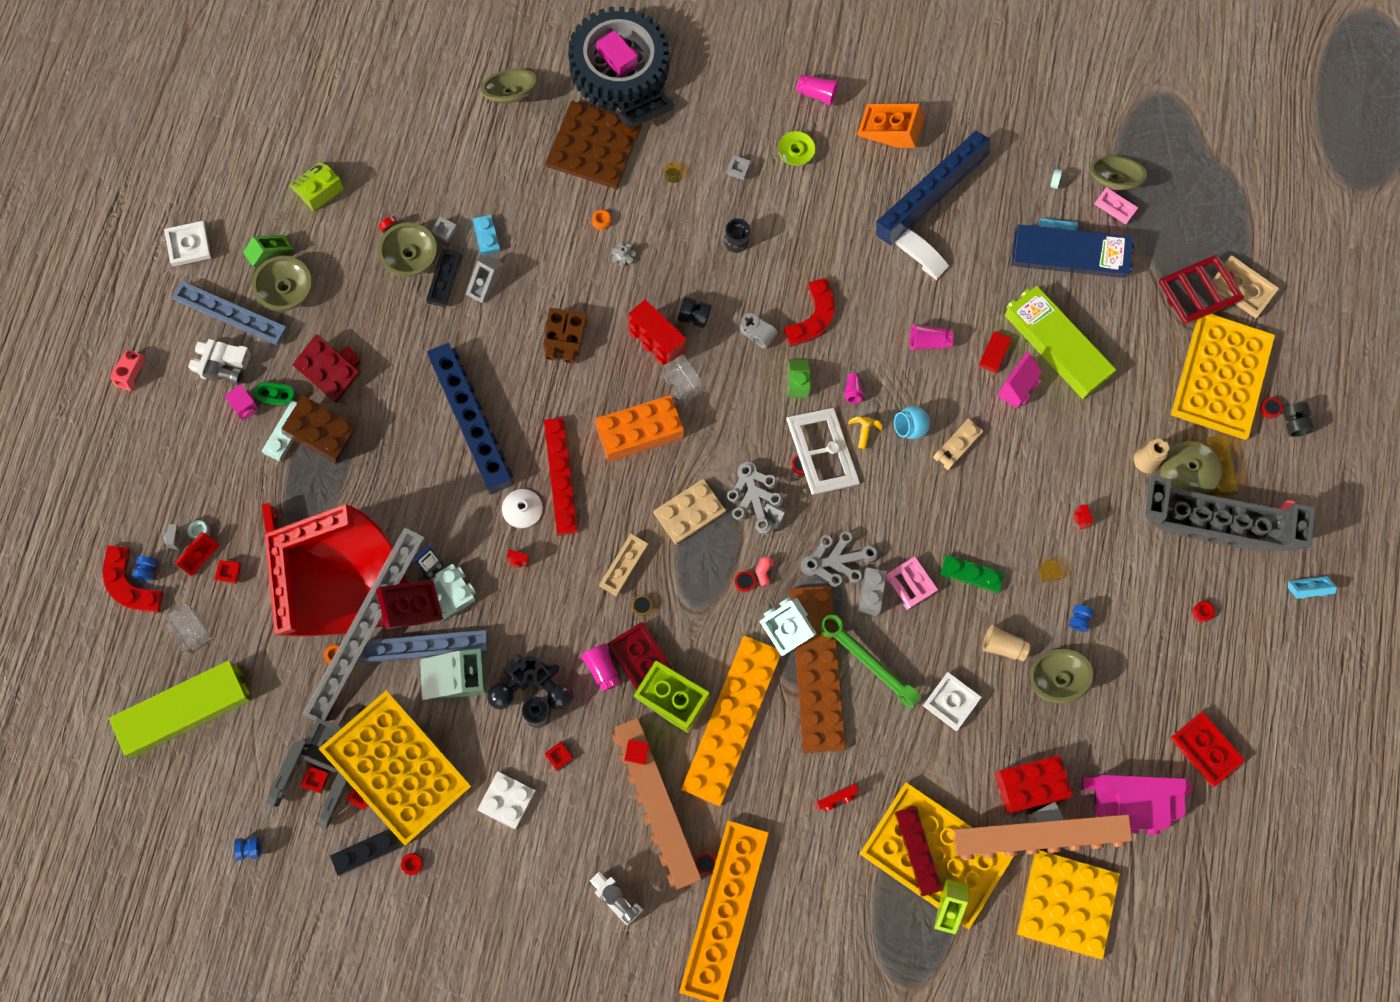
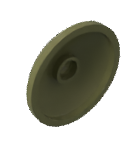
M504 70L488 77L482 83L481 91L483 96L490 101L514 103L533 92L537 85V79L535 74L528 70Z
M1121 156L1099 157L1092 161L1089 169L1095 181L1112 190L1135 189L1144 184L1147 178V171L1141 164Z
M410 222L400 223L391 227L383 234L378 245V255L382 265L392 274L401 277H413L422 274L434 263L437 255V244L432 233L424 226Z
M276 256L266 260L257 268L252 279V289L256 299L264 307L274 311H287L298 307L307 299L312 288V277L306 265L290 256ZM288 287L286 291H282L283 288Z
M1187 441L1169 449L1167 457L1161 463L1160 474L1163 478L1172 479L1171 488L1209 495L1220 483L1222 463L1216 452L1209 446L1200 442ZM1189 464H1195L1196 468L1191 469Z
M1055 649L1042 654L1034 661L1029 674L1030 683L1035 693L1041 698L1053 703H1069L1083 697L1089 691L1093 683V669L1090 662L1082 654L1069 649Z

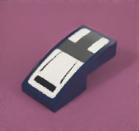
M429 545L413 558L414 563L421 569L428 580L444 566Z

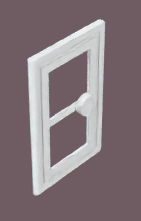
M834 408L786 418L812 495L860 484ZM827 420L833 441L828 443L827 448L809 451L801 426ZM825 452L835 454L838 452L846 476L819 481L811 455Z

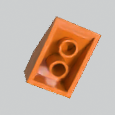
M867 104L857 134L859 137L897 148H916L925 117L919 104Z

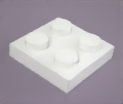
M203 221L164 229L172 267L211 259Z
M947 672L922 706L957 731L979 702L981 696Z
M497 771L477 810L516 830L536 791Z

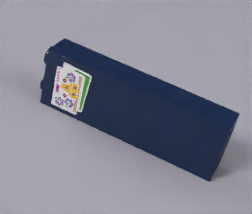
M1018 224L1014 229L1011 266L1125 278L1133 269L1131 254L1134 252L1135 244L1132 243L1133 236Z

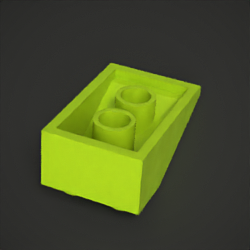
M655 661L635 692L634 697L673 725L689 733L710 699V693L658 661Z

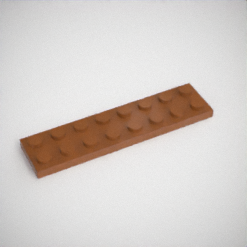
M831 586L790 588V598L792 600L798 598L808 614L806 618L817 633L794 648L803 753L845 751L836 639L834 637H825L820 631L821 621L828 615H834ZM825 620V629L830 633H834V621Z

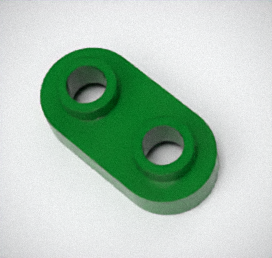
M262 382L254 389V395L260 403L289 406L295 400V393L288 385ZM265 392H269L267 396H263ZM284 395H288L287 399H282Z

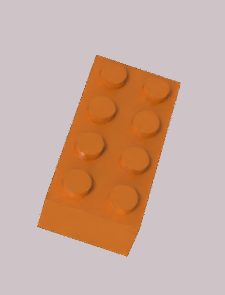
M671 395L595 418L596 429L608 462L683 439L684 429Z

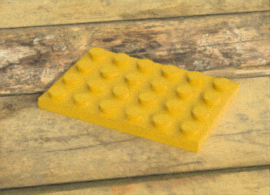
M1213 314L1196 320L1170 415L1247 440L1275 335Z
M387 690L319 748L404 845L408 844L471 787Z
M905 782L859 854L920 896L894 814L896 811L916 806L942 889L947 879L968 885V904L960 924L970 929L1014 856H1005L1004 852L996 853V857L983 858V854L974 855L975 859L962 860L961 856H955L953 829L972 827ZM942 891L923 896L922 898L938 908Z

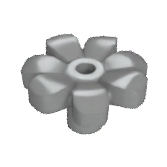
M619 243L617 248H612L611 254L615 255L612 257V261L614 263L619 262V265L624 267L626 262L628 264L633 263L636 252L631 250L632 246L627 243L624 246L622 243Z

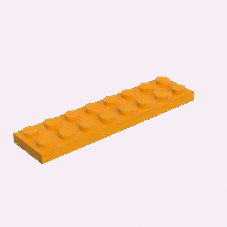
M743 636L681 791L719 807L721 806L781 654L776 648Z
M727 821L679 993L707 1002H723L768 832Z

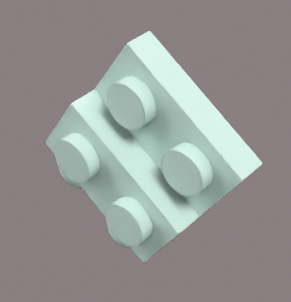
M451 564L435 574L436 577L431 579L434 580L443 620L440 623L475 602L473 595L476 592L470 583L466 585L462 578L466 576L459 566L455 568Z
M789 597L779 603L781 605L779 609H770L764 613L765 618L759 621L781 656L817 634L806 618L808 614L798 598L792 600Z

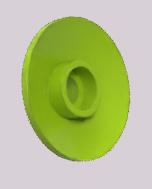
M793 131L785 134L780 139L778 153L784 162L800 166L808 163L813 158L815 144L807 134Z

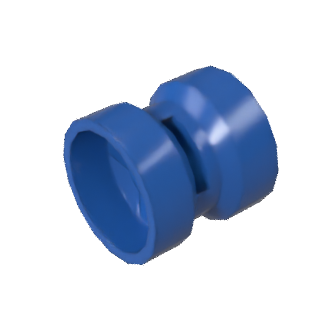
M137 556L136 563L138 566L133 570L132 577L144 581H153L155 575L153 569L157 567L158 560L147 556Z
M1075 605L1072 611L1074 615L1070 618L1068 626L1078 631L1087 632L1090 627L1089 619H1092L1094 611L1083 605Z
M254 836L247 840L244 838L235 839L234 855L237 861L244 860L246 857H251L252 859L260 858L261 842L259 836Z

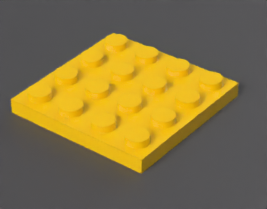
M1039 850V854H1034L1017 935L1102 960L1120 874Z

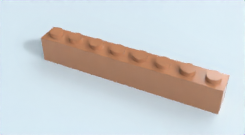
M638 718L614 727L613 740L616 746H621L623 753L619 754L623 765H628L631 772L627 776L631 786L636 785L638 790L635 796L639 806L643 805L646 813L643 814L646 825H651L654 831L650 835L654 845H659L662 853L659 854L662 866L668 867L670 874L666 876L670 886H675L677 891L701 881L650 748L648 749L645 765L624 761L628 739L647 743Z
M1129 815L953 829L955 856H961L962 860L975 859L974 855L983 854V858L996 857V853L1004 852L1005 856L1018 855L1017 851L1026 850V854H1039V849H1048V853L1061 852V847H1069L1070 851L1083 850L1082 845H1091V849L1104 848L1105 843H1112L1113 847L1126 846V842L1132 841Z

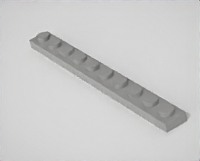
M404 527L303 712L304 716L314 721L317 718L325 721L382 616L376 589L381 586L400 583L424 539L423 536Z

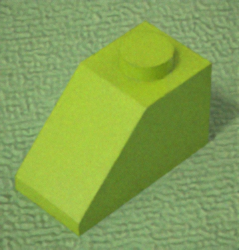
M949 879L946 880L940 897L934 929L956 934L968 904L967 884Z

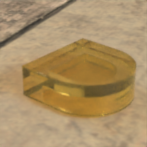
M1046 560L1041 564L1039 568L1041 582L1063 578L1060 565L1056 561Z

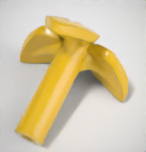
M869 417L852 418L848 422L849 425L857 422L862 424L858 448L866 449L870 426L874 425L879 430H882L883 425L878 420Z

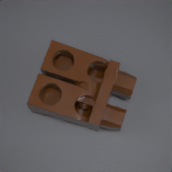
M549 308L543 343L546 360L555 361L557 353H564L563 362L574 364L576 356L580 355L583 335L588 321L587 313L569 311L568 315L567 310Z

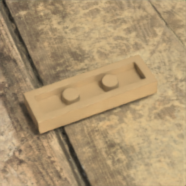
M630 534L600 582L599 587L617 597L648 547V543Z

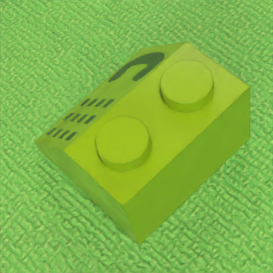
M320 162L289 184L313 212L344 190L340 178L328 165Z

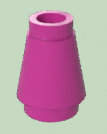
M850 373L844 397L848 403L856 404L862 401L864 394L859 374Z

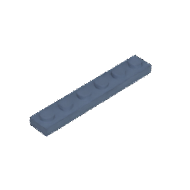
M181 281L172 296L175 301L277 346L288 330L284 325Z
M486 630L368 640L361 653V662L371 663L427 658L472 649H481L482 653L488 652Z

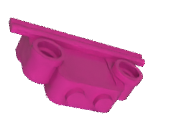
M1100 775L1096 778L1082 777V790L1096 791V802L1094 804L1096 815L1098 817L1129 815L1131 834L1147 831V835H1160L1161 830L1169 828L1172 822L1181 819L1185 815V795H1192L1191 782H1186V779Z

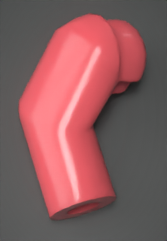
M765 556L761 558L755 570L761 587L771 584L767 575L769 568L774 566V560L771 557Z

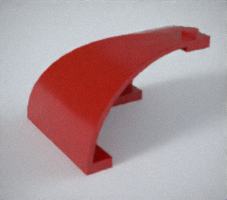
M344 504L264 534L274 634L280 636L312 637L347 633L393 549L383 531L366 514L350 505ZM405 574L399 584L407 583ZM382 616L375 628L385 626Z

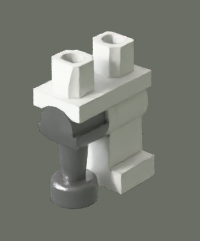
M208 339V342L198 341L195 352L201 354L202 358L201 360L192 358L188 367L191 371L198 373L203 379L216 381L219 378L230 379V383L239 385L243 377L242 370H246L251 353L247 347L231 346L222 342H215V340ZM225 365H226V366H230V367H233V368H235V369H233L232 371H230V370L224 369V366H225Z
M598 872L590 880L597 889L595 894L601 900L604 899L606 904L627 926L643 911L637 903L631 907L623 898L621 890L616 887L617 884L611 877L607 880Z

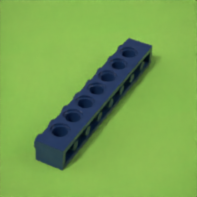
M448 342L427 351L429 360L489 494L492 495L511 487V479L514 477L510 468H505L503 464L506 460L502 450L497 451L495 446L498 443L494 433H489L487 427L490 424L486 415L482 416L479 411L482 409L479 399H474L472 395L475 391L471 382H466L464 376H467L463 364L459 365L457 359L460 358L456 348L451 349ZM447 364L453 365L450 369H444V366ZM454 381H460L458 386L451 385ZM461 398H468L467 402L459 403ZM469 415L476 416L473 420L466 419ZM476 432L484 433L483 436L479 438L474 437V434ZM484 449L492 450L488 455L481 454ZM493 466L499 467V470L497 472L493 473L489 471L490 468Z

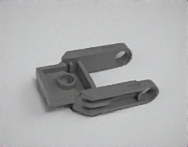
M317 718L309 737L292 744L267 797V805L278 808L301 759L304 758V760L329 771L338 772L323 807L325 808L318 823H316L321 828H328L349 782L319 748L335 735L341 727Z

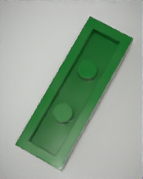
M950 555L945 556L940 571L941 576L997 594L1000 592L1005 574Z

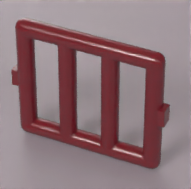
M1213 255L1160 278L1158 281L1168 298V305L1170 308L1173 307L1183 324L1191 323L1244 299V295L1234 281V274L1232 271L1228 272L1218 255ZM1214 264L1234 296L1223 300L1204 268ZM1195 271L1216 302L1206 308L1186 275ZM1179 279L1198 311L1187 315L1168 283Z

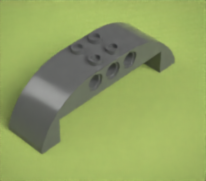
M1150 476L1145 516L1150 523L1162 530L1191 539L1250 550L1292 551L1311 547L1315 507L1294 503L1287 510H1281L1171 488L1172 479Z

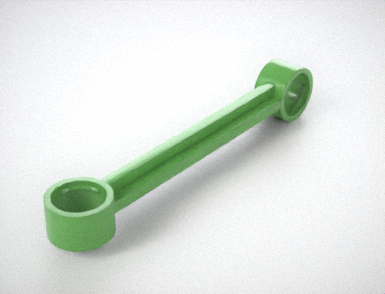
M826 616L820 623L821 633L825 637L837 639L896 692L897 697L903 704L913 708L921 699L920 694L913 687L905 685L842 628L843 624L838 616ZM825 620L835 621L838 627L837 631L834 633L828 632L824 626Z

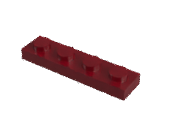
M916 806L894 812L920 896L923 897L943 891Z

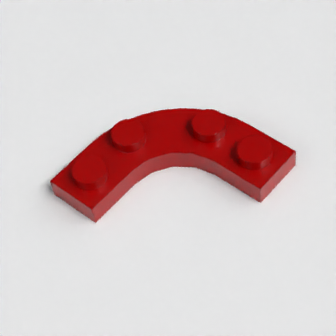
M827 278L808 282L807 286L814 303V313L803 322L784 327L789 347L818 338L827 330L831 323L835 303Z
M107 545L102 576L109 595L128 609L160 613L163 592L135 588L126 577L130 548Z

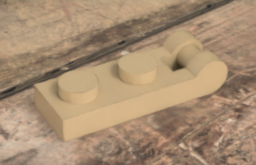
M967 419L933 458L937 462H942L944 467L949 470L982 434L983 430L970 419ZM946 452L952 456L950 459L945 455Z

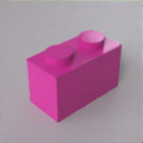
M614 30L596 42L597 53L619 78L637 67V52L635 49L630 48L626 44L624 37L618 35Z

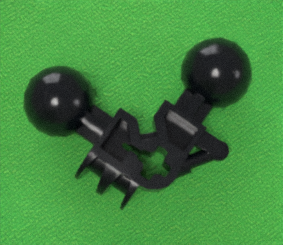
M517 654L519 658L517 662L510 661L512 666L510 669L502 668L511 679L505 684L500 683L492 686L487 694L490 706L498 710L508 708L513 702V693L518 688L524 691L529 686V680H533L534 686L539 691L543 688L547 692V702L556 710L568 708L573 702L574 697L570 687L565 684H556L552 680V677L560 670L558 665H547L539 662L534 656L523 658L520 654ZM529 665H530L531 667L535 666V670H532V669H529V670H528V666H529Z

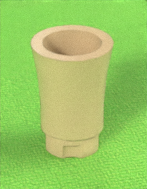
M1161 439L1150 441L1145 447L1135 453V466L1143 473L1156 472L1168 455V443Z
M993 624L989 627L982 645L983 652L994 653L1020 661H1025L1030 650L1029 642L1005 632Z

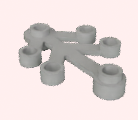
M744 462L737 471L739 480L734 490L728 492L727 498L732 503H737L741 498L740 493L746 484L748 491L739 508H735L732 515L738 521L744 520L746 511L752 501L758 520L756 522V530L762 535H769L773 531V523L765 517L760 498L769 501L776 507L782 504L783 498L778 493L772 494L756 487L754 479L764 483L770 489L776 487L777 479L772 475L766 476L757 472V467L753 463ZM749 468V472L744 474V471ZM773 479V483L768 485V481ZM736 493V498L731 499L732 495ZM779 497L778 502L774 503V498ZM742 511V515L737 517V513ZM766 522V526L761 528V524Z
M844 531L841 533L839 542L830 556L820 559L825 549L832 545V538L824 535L821 537L820 545L814 554L806 556L801 561V570L808 576L817 574L828 581L832 587H838L842 582L841 576L839 574L832 575L823 569V567L830 566L848 577L852 583H858L862 577L861 572L851 570L843 565V563L858 560L873 563L878 556V551L873 546H866L862 551L840 555L844 547L852 540L851 533ZM843 535L848 536V537H849V540H848V541H844V540L842 539V536H843ZM827 539L830 544L825 545L822 540ZM871 550L873 556H868L866 551ZM812 562L815 567L809 568L807 563ZM852 574H857L859 579H853ZM832 578H838L839 583H833Z

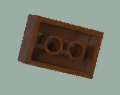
M302 395L282 426L281 432L284 436L336 464L354 435L356 424Z

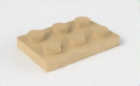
M1231 255L1224 265L1228 272L1232 271L1235 276L1234 281L1244 295V299L1235 304L1254 318H1257L1279 288ZM1218 272L1212 280L1216 289L1226 298L1234 296Z
M704 479L653 511V514L675 545L726 513V510Z

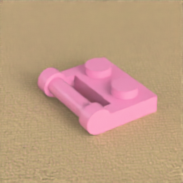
M915 556L886 574V581L892 584L905 603L903 606L906 610L911 609L938 590ZM901 574L916 597L913 599L910 598L896 576Z

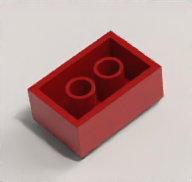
M646 299L628 313L629 334L634 339L642 342V347L647 352L651 351L660 365H665L669 369L685 355L686 338Z
M1060 755L1000 770L995 773L1007 815L1073 797Z

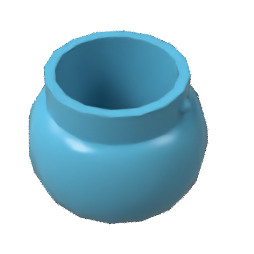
M919 406L906 407L901 412H898L894 418L896 433L900 437H907L908 439L922 438L928 432L931 424L930 416Z

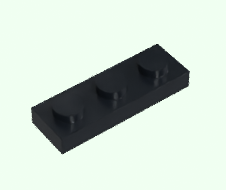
M662 92L620 111L618 117L629 129H632L673 110L674 103Z
M442 249L426 298L427 304L446 308L462 257L461 253Z
M389 828L330 855L337 876H341L400 848L394 833Z

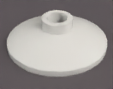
M518 489L511 492L505 498L502 505L505 520L516 528L533 526L538 522L543 511L539 496L527 489ZM520 504L526 505L524 509H519L518 506Z

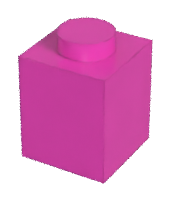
M241 384L224 395L241 420L250 418L258 410V407Z

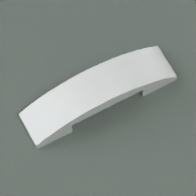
M907 229L894 242L922 264V269L936 280L949 267L947 262L931 245L910 229Z

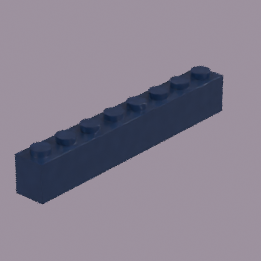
M977 130L973 132L876 221V236L891 246L907 229L912 227L990 154L991 139Z

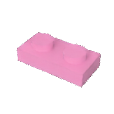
M1107 187L1095 202V205L1124 224L1128 223L1138 207Z

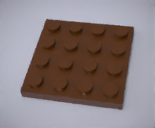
M571 101L545 163L546 167L617 189L642 124L629 129L618 117L619 115Z

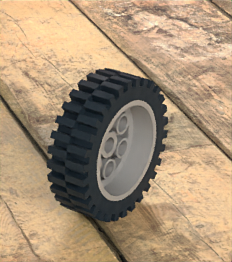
M619 6V11H614V7H609V12L605 13L604 8L599 10L598 16L593 12L590 14V20L585 17L582 20V26L578 24L575 27L576 33L572 32L571 40H569V68L573 84H576L578 92L582 91V96L585 99L589 96V102L592 104L598 100V106L601 108L608 104L609 110H614V105L619 106V110H624V105L631 107L634 103L638 104L644 101V99L651 98L652 94H659V88L662 89L664 87L665 80L668 77L669 46L664 30H660V25L657 21L653 23L651 16L648 15L645 19L644 12L640 10L636 15L634 8H629V12H625L624 7ZM613 30L618 35L624 37L626 44L630 48L635 49L638 54L637 60L640 61L637 62L636 68L621 78L617 76L597 53L596 42Z

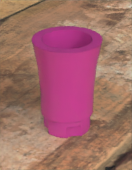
M801 75L796 92L831 106L836 96L838 80Z
M913 323L909 338L910 349L914 351L951 348L953 344V331Z
M606 643L580 656L603 692L620 684L617 676L618 673L613 665Z

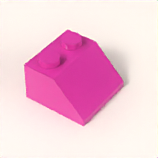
M1026 352L997 395L1015 408H1018L1020 403L1025 404L1031 396L1028 393L1030 389L1035 390L1041 382L1039 376L1042 371L1030 353Z

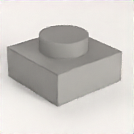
M733 155L726 174L744 180L751 161Z
M439 217L430 232L434 237L449 243L457 230V224Z
M768 502L764 508V514L773 523V528L777 530L787 510L779 506H773Z
M168 524V529L164 532L163 539L170 549L179 550L182 529L175 524Z

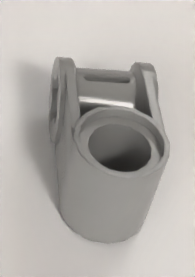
M747 313L741 319L740 332L763 349H766L778 334L772 325L764 322L753 313Z

